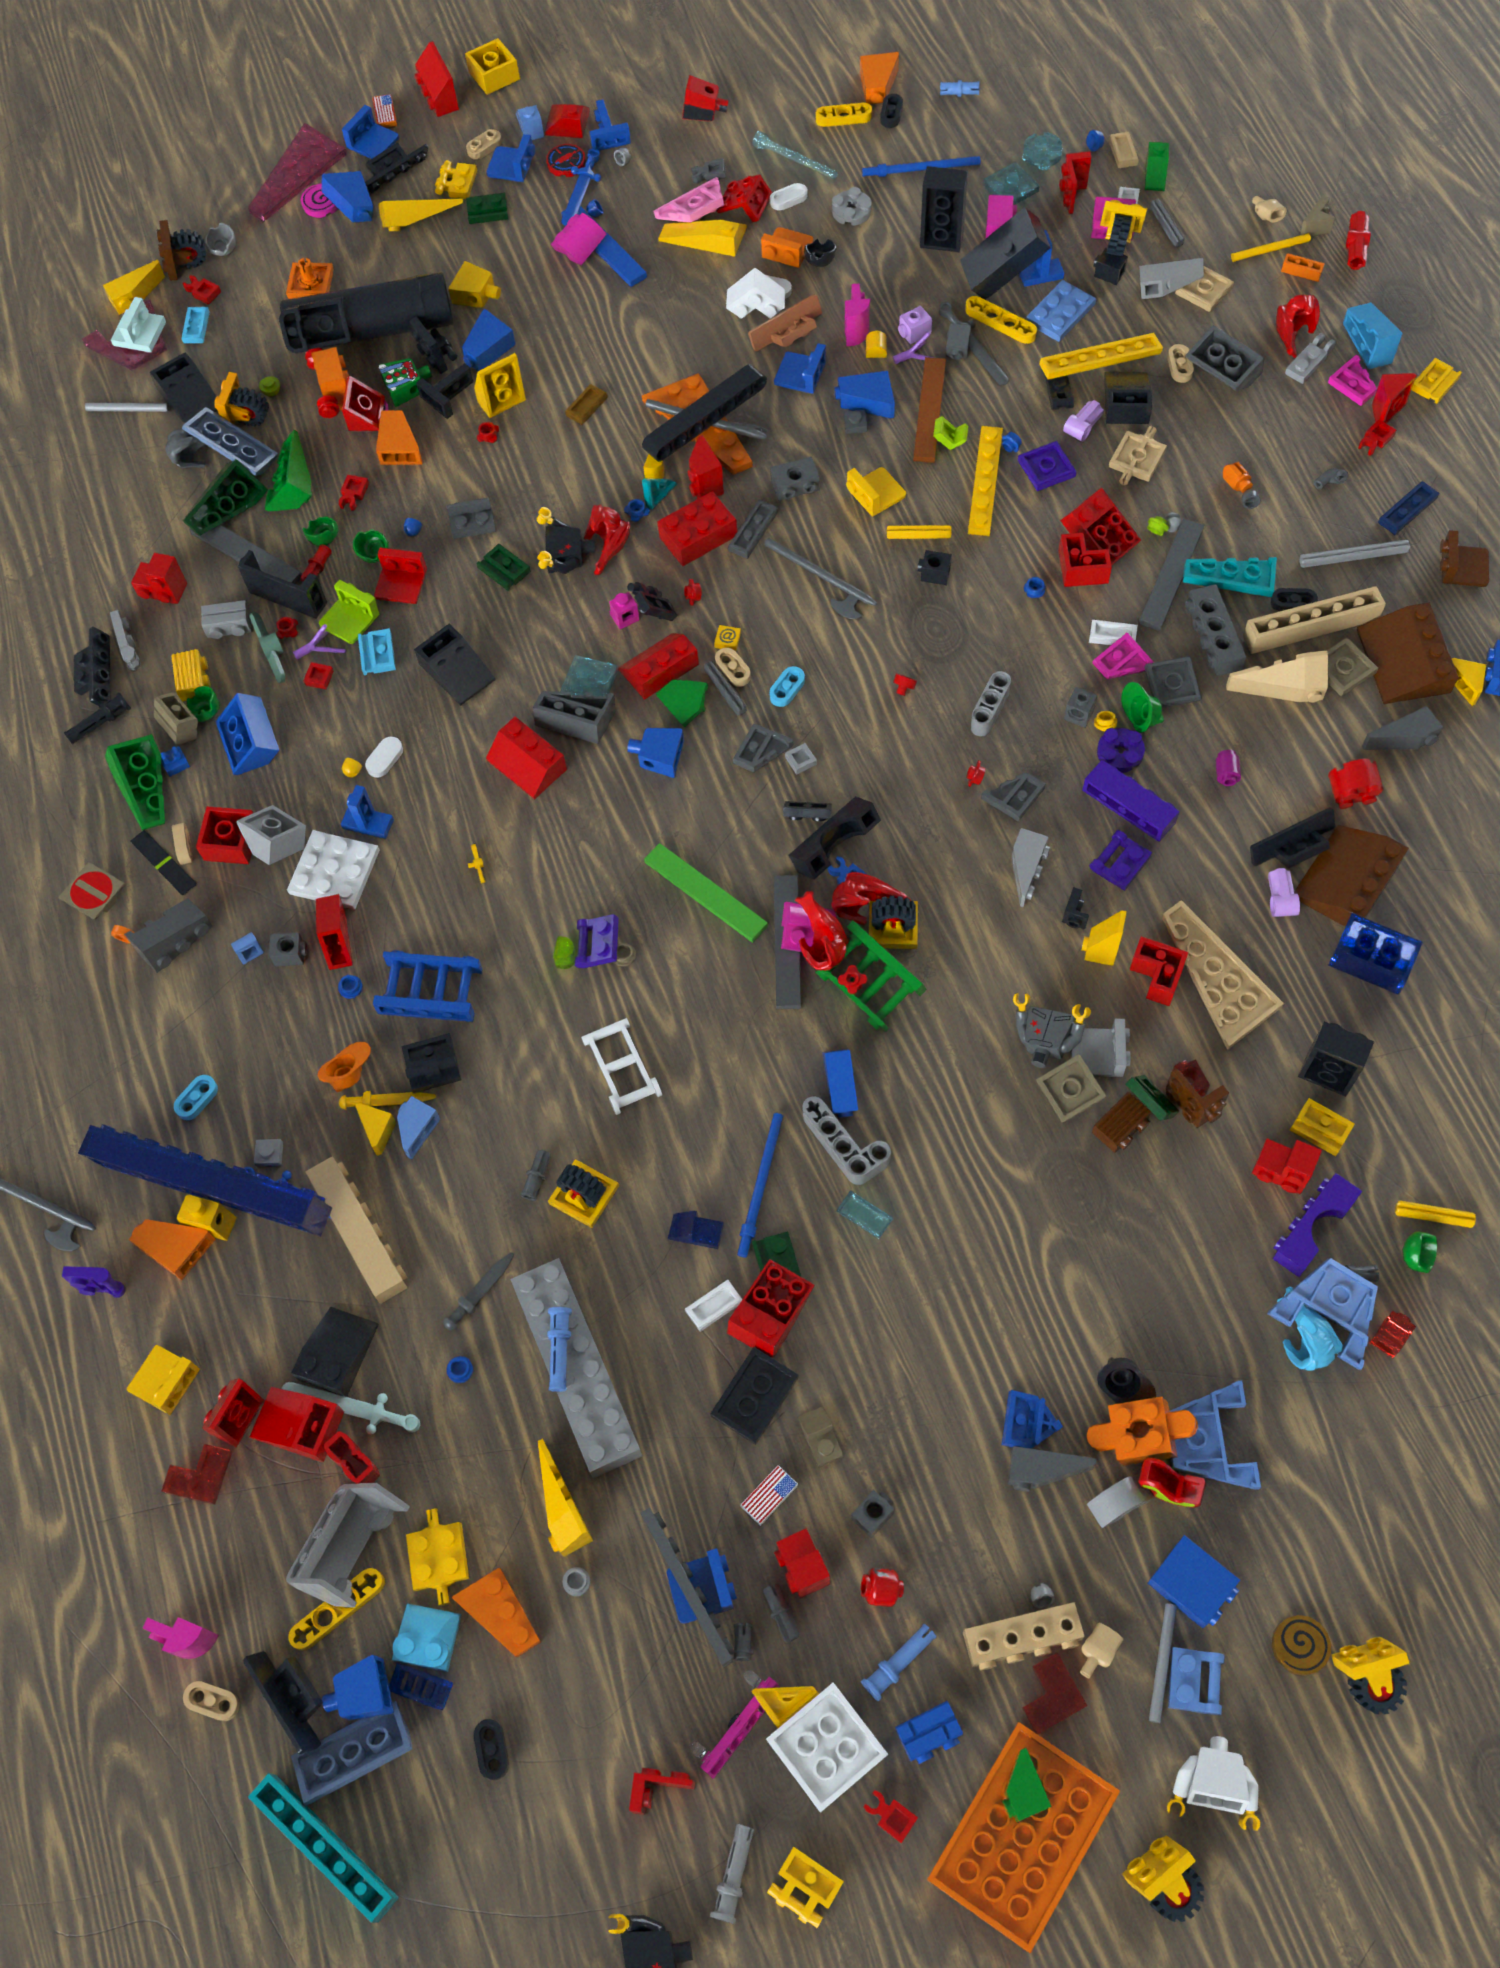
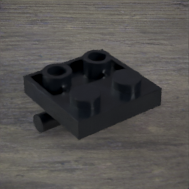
M417 317L409 320L412 330H410L411 335L418 342L416 347L421 355H426L432 368L436 367L441 374L447 371L448 368L443 356L446 354L451 361H455L458 357L452 349L451 343L445 336H441L437 329H432L429 333Z
M450 1033L402 1046L407 1068L405 1072L410 1081L413 1094L462 1080Z

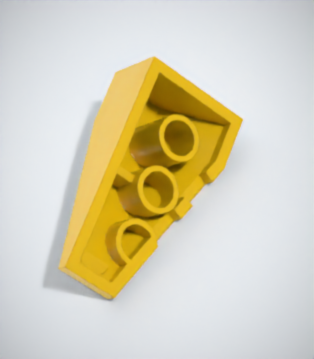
M463 199L382 201L378 203V209L383 228H388L389 232L401 231L400 227H405L462 204Z
M726 220L664 224L658 239L660 242L735 257L747 225Z
M541 1439L538 1441L548 1528L552 1534L548 1537V1540L554 1552L560 1550V1553L565 1557L591 1543L593 1539L546 1443Z

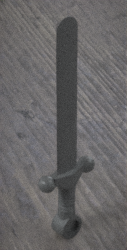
M949 302L940 304L939 314L942 317H946L951 323L971 325V328L975 327L976 322L973 319L969 320L968 323L961 322L953 313L952 305ZM971 333L970 350L998 384H1007L1009 379Z

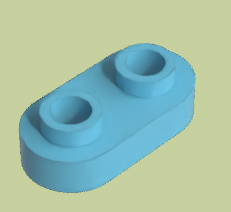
M796 666L788 667L783 671L770 688L769 693L772 704L778 707L790 704L805 683L804 671Z
M209 1075L196 1077L175 1100V1113L183 1120L196 1118L218 1092L217 1083ZM209 1087L207 1092L202 1093L204 1088ZM192 1106L190 1111H185L187 1107Z

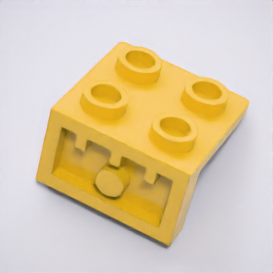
M155 1345L128 1385L127 1391L171 1415L200 1368L183 1356L180 1358L161 1346Z

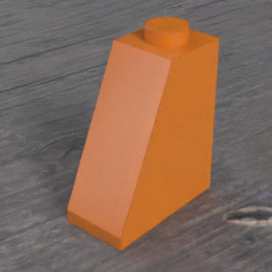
M898 52L860 56V76L866 103H883L885 96L889 95L898 73Z
M402 410L381 411L376 446L380 465H422L423 461L419 447Z
M145 1219L142 1224L135 1227L132 1236L128 1240L169 1272L183 1280L216 1239L205 1229Z

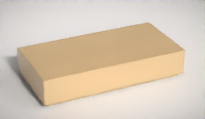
M1129 132L1109 135V143L1118 168L1137 166L1139 159Z

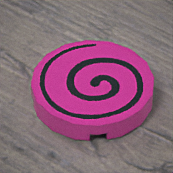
M321 184L312 185L301 195L302 207L309 216L323 218L326 217V214L330 212L333 214L338 209L322 193Z

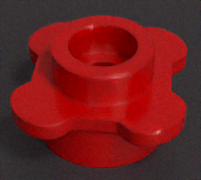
M491 422L482 423L478 428L477 440L479 442H496L499 427Z
M689 579L688 586L684 587L685 599H689L690 606H693L694 601L701 600L702 591L699 583H694L693 579Z
M290 617L279 619L276 623L278 632H276L279 639L284 637L295 638L298 635L296 630L298 621Z
M979 760L975 766L971 765L968 769L966 778L969 779V787H971L972 783L980 785L984 777L986 768L980 766L981 761Z
M855 965L848 966L845 974L838 977V983L844 985L849 994H856L863 984L867 982V976L861 974Z

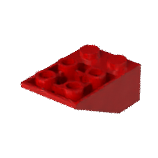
M1102 487L1060 520L1070 534H1084L1085 546L1089 551L1109 549L1111 565L1141 541L1140 537Z
M769 1259L729 1318L727 1334L749 1347H755L771 1358H774L786 1340L815 1285Z
M271 1387L250 1434V1438L324 1463L327 1455L324 1444L336 1434L344 1411L338 1404L314 1396Z

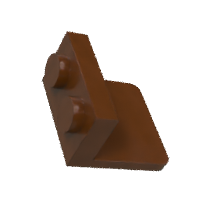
M1449 530L1446 539H1442L1440 544V553H1442L1440 562L1442 583L1486 587L1489 583L1488 549L1459 546L1458 531Z
M1178 1069L1171 1072L1166 1086L1168 1099L1174 1104L1177 1103L1182 1110L1184 1118L1189 1123H1193L1196 1128H1199L1208 1121L1213 1123L1223 1114L1221 1111L1226 1106V1100L1229 1095L1228 1090L1222 1085L1202 1098Z

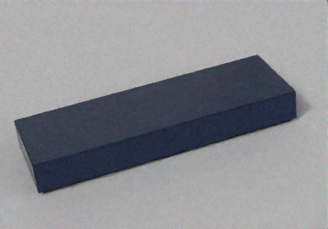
M1421 481L1382 515L1378 523L1396 535L1432 504L1440 493Z

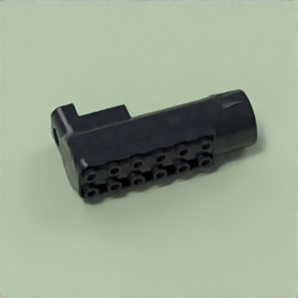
M443 272L416 275L406 279L282 300L280 303L281 314L279 316V323L285 346L292 353L308 352L309 349L318 347L324 348L408 333L412 330L409 320L417 317L427 330L453 325Z

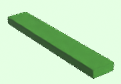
M661 843L644 858L648 866L752 943L768 927L767 921Z

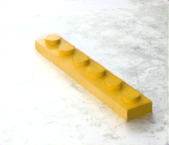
M1155 333L1043 357L1039 365L1047 379H1053L1161 354L1163 347Z
M981 426L968 534L990 536L1003 428Z

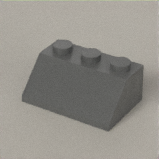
M1214 325L1185 355V358L1236 391L1249 388L1263 373L1264 357Z

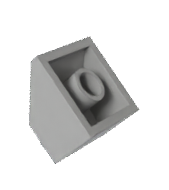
M273 805L237 820V825L252 854L268 865L304 849L306 825Z

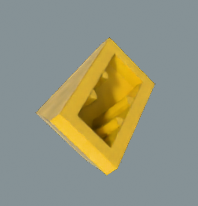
M1452 658L1459 677L1455 687L1469 704L1473 706L1478 701L1483 690L1486 664Z
M362 1103L355 1104L370 1144L376 1155L379 1156L386 1147L396 1121L391 1113Z

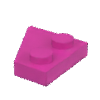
M1355 355L1329 377L1328 384L1362 406L1375 395L1377 388L1374 382L1370 380L1367 370L1362 369L1359 364V356Z
M1126 633L1096 657L1092 663L1106 679H1112L1144 672L1145 665L1154 662L1135 640Z

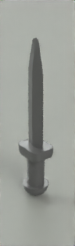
M509 1253L494 1264L465 1298L461 1296L458 1299V1308L449 1318H444L443 1324L446 1329L455 1330L457 1328L456 1324L466 1313L473 1314L476 1311L475 1305L502 1276L511 1262L514 1253Z

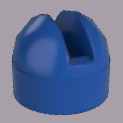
M596 199L589 202L586 207L587 213L593 218L599 217L604 213L602 206Z
M406 518L404 532L408 536L418 535L422 523L413 518Z

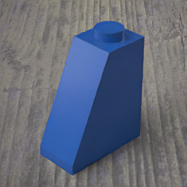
M361 171L322 174V193L353 223L372 221L373 204Z
M482 310L462 346L463 360L470 368L473 367L476 371L486 368L516 345L513 330L488 310Z
M888 371L838 377V386L834 387L835 399L840 401L842 409L852 411L865 410L867 414L894 418L895 401Z
M850 1050L822 1052L831 1111L833 1114L838 1113V1118L853 1116V1111L858 1110Z

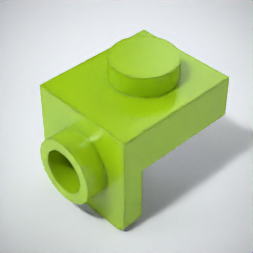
M943 416L935 420L933 436L949 450L967 441V424L964 423L955 428Z

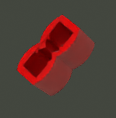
M338 1431L324 1444L327 1455L343 1469L345 1475L353 1483H373L380 1477L377 1466L361 1452L359 1446L345 1433Z

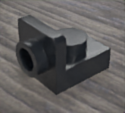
M1073 887L1062 922L1071 928L1085 929L1089 915L1081 912L1084 900L1080 899L1082 890Z

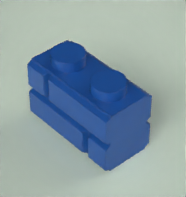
M948 1701L895 1727L910 1762L917 1759L919 1764L933 1758L934 1754L932 1751L943 1746L945 1751L960 1744L958 1738L963 1735V1731Z

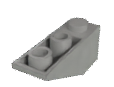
M1203 258L1140 266L1141 299L1163 297L1203 278Z
M1023 828L1020 829L1012 853V864L1021 907H1024L1027 899H1032L1035 886H1032L1034 879L1039 880L1043 869L1040 863L1042 860H1047L1050 847L1047 846L1048 836Z

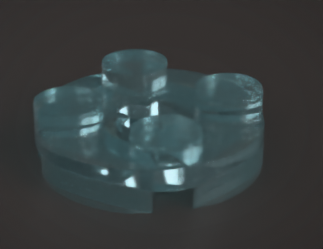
M1037 133L1029 136L1024 142L1023 160L1039 167L1040 170H1048L1050 166L1057 164L1062 158L1063 147L1061 139L1051 133H1044V136H1037Z

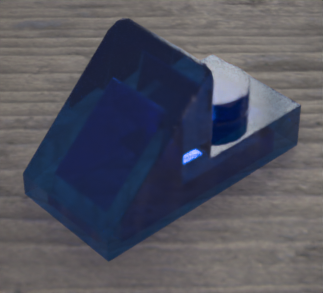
M697 1211L673 1214L668 1240L718 1249L724 1223L698 1217Z

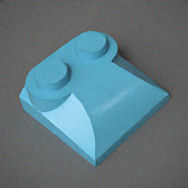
M407 1604L398 1637L393 1643L392 1661L448 1672L462 1614Z

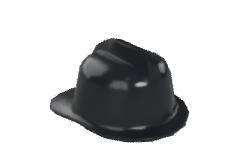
M1111 1357L1108 1359V1363L1098 1372V1386L1116 1404L1150 1399L1157 1396L1151 1381L1139 1370L1135 1362L1128 1358L1114 1359Z

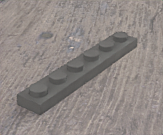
M648 1508L640 1514L723 1668L733 1663L730 1655L735 1653L728 1638L721 1639L716 1629L721 1626L713 1611L709 1614L706 1612L703 1603L707 1602L699 1586L695 1589L693 1588L689 1578L693 1577V1574L686 1561L680 1564L676 1553L680 1552L672 1536L668 1539L666 1538L662 1529L667 1526L660 1513L653 1514L651 1508Z

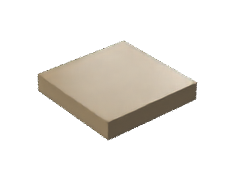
M1204 266L1203 278L1176 290L1175 294L1211 312L1233 288L1234 282Z

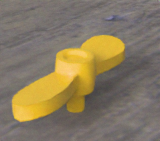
M472 844L471 849L474 860L472 863H468V868L474 867L477 869L480 882L485 883L481 869L484 867L482 858L478 857L476 844Z

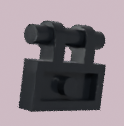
M639 582L628 584V591L636 595L634 598L639 604V610L644 615L673 621L678 616L670 601L663 598L662 592L656 587H646Z

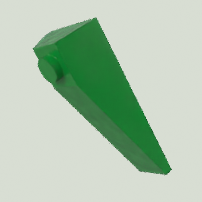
M293 430L282 444L277 460L279 466L271 479L275 482L273 490L269 489L267 492L265 510L268 512L299 509L312 496L311 478L298 432Z
M153 735L108 746L105 759L140 828L146 830L165 824L161 753Z

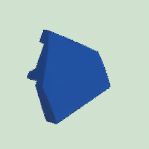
M1011 1390L1008 1393L1001 1445L1032 1449L1061 1429L1063 1425L1059 1419H1055L1046 1406L1044 1398L1039 1399L1035 1395Z

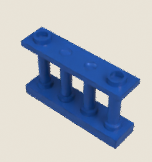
M393 950L392 952L383 951V958L391 969L386 993L383 996L374 995L373 1006L377 1014L473 1022L475 1013L471 1003L467 1002L472 973L482 974L483 971L479 959L472 956L459 958L409 954L399 950ZM401 967L415 968L410 995L406 998L395 996ZM424 969L438 970L434 996L430 1000L419 998ZM448 971L462 972L458 998L454 1002L443 1000Z

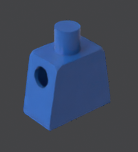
M647 728L644 731L642 740L629 739L628 752L638 754L640 767L675 778L684 744L683 729Z
M375 1655L368 1656L333 1677L335 1692L322 1696L323 1708L327 1713L338 1709L340 1717L348 1720L394 1713L384 1659Z

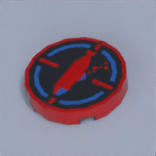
M572 144L558 145L551 149L546 156L547 168L550 173L561 177L560 175H565L566 177L575 176L577 174H573L571 168L573 166L578 167V169L584 168L586 163L583 150Z

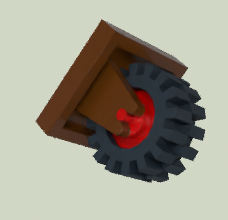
M168 220L159 221L160 229L157 230L158 242H162V244H158L160 257L165 258V260H162L164 273L168 272L170 281L178 280L176 266L180 265L181 268H184V265H186L187 269H191V265L196 268L197 263L199 265L203 264V261L206 259L205 241L196 231L191 233L190 229H187V232L181 229L180 233L175 231L174 235L170 234Z

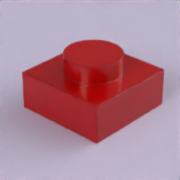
M311 662L303 681L306 686L326 690L334 670L332 666Z

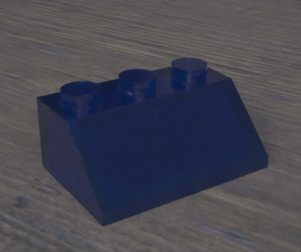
M1351 913L1328 966L1399 995L1408 980L1423 942Z

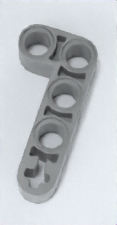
M811 1096L804 1101V1122L851 1183L855 1185L864 1184L889 1166L891 1149L886 1142L875 1141L861 1150L821 1098ZM830 1127L835 1131L832 1134H825L822 1130ZM840 1147H847L850 1151L846 1154L839 1153L837 1149ZM881 1152L885 1155V1158L876 1159L873 1157V1154ZM856 1166L863 1167L865 1171L862 1173H854L852 1169Z

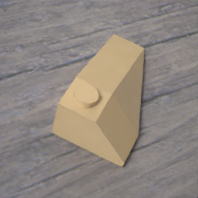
M1327 651L1302 653L1296 655L1295 660L1282 663L1280 659L1274 661L1273 665L1263 669L1260 666H1255L1230 673L1226 689L1228 691L1295 702H1317L1323 700L1328 688Z

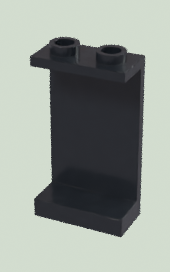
M248 550L246 555L240 559L238 569L249 593L317 619L326 606L327 600L316 575L309 573L302 585L298 586L262 572L251 550Z

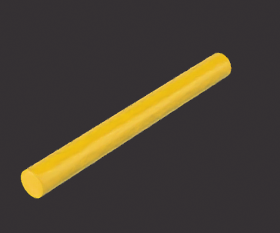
M1307 233L1232 253L1231 260L1235 262L1310 242L1311 236Z

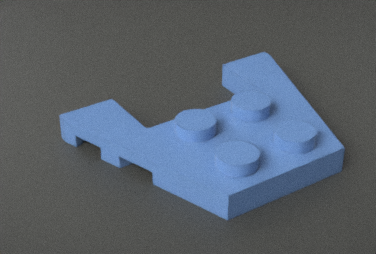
M1328 1258L1275 1304L1267 1314L1284 1325L1291 1327L1303 1304L1350 1332L1342 1347V1352L1337 1357L1356 1369L1362 1370L1365 1361L1363 1360L1364 1351L1369 1338L1367 1336L1369 1323L1373 1316L1378 1286L1332 1258Z
M1242 1381L1234 1382L1230 1386L1218 1389L1198 1400L1195 1399L1170 1410V1412L1188 1410L1195 1416L1198 1422V1430L1194 1436L1175 1439L1178 1457L1170 1458L1173 1470L1254 1490L1261 1488L1257 1462L1227 1463L1218 1409L1242 1408L1246 1406Z

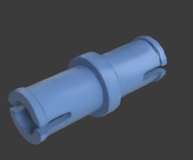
M958 80V82H940V96L957 95L962 97V95H979L980 81L962 82V80Z

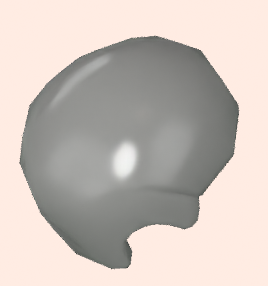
M219 223L216 228H209L208 235L205 237L206 248L213 255H229L236 247V237L232 228L224 223Z

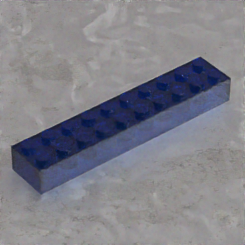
M104 1124L100 1128L92 1125L89 1126L78 1151V1154L102 1167L192 1196L215 1201L223 1206L320 1237L332 1211V1207L325 1203L326 1198L316 1195L315 1191L301 1187V1190L288 1182L279 1180L277 1183L270 1180L271 1178L260 1173L252 1175L248 1173V1170L241 1167L233 1166V1168H230L225 1163L216 1159L208 1161L199 1154L193 1152L186 1154L181 1152V1149L171 1145L163 1147L159 1145V1142L145 1138L141 1140L138 1139L137 1135L126 1131L119 1133L116 1132V1129Z

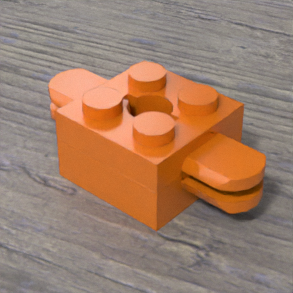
M1161 1396L1108 1405L1111 1422L1089 1427L1087 1440L1091 1447L1099 1452L1115 1449L1117 1461L1123 1466L1143 1463L1147 1458L1170 1459L1178 1457L1175 1439L1194 1436L1198 1430V1422L1195 1416L1188 1410L1170 1412L1168 1402Z

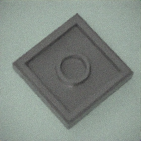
M1190 656L1145 665L1144 669L1151 695L1160 700L1162 708L1201 700Z

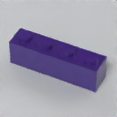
M1101 760L1085 778L1082 791L1158 842L1176 824L1179 810L1173 804L1165 802L1152 790L1145 789L1134 778L1127 777L1118 771L1114 765Z

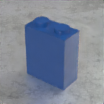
M1184 1535L1147 1584L1170 1603L1176 1605L1181 1612L1203 1629L1208 1623L1214 1626L1223 1612L1219 1608L1225 1601L1230 1604L1238 1594L1239 1589L1236 1588V1585L1240 1579Z

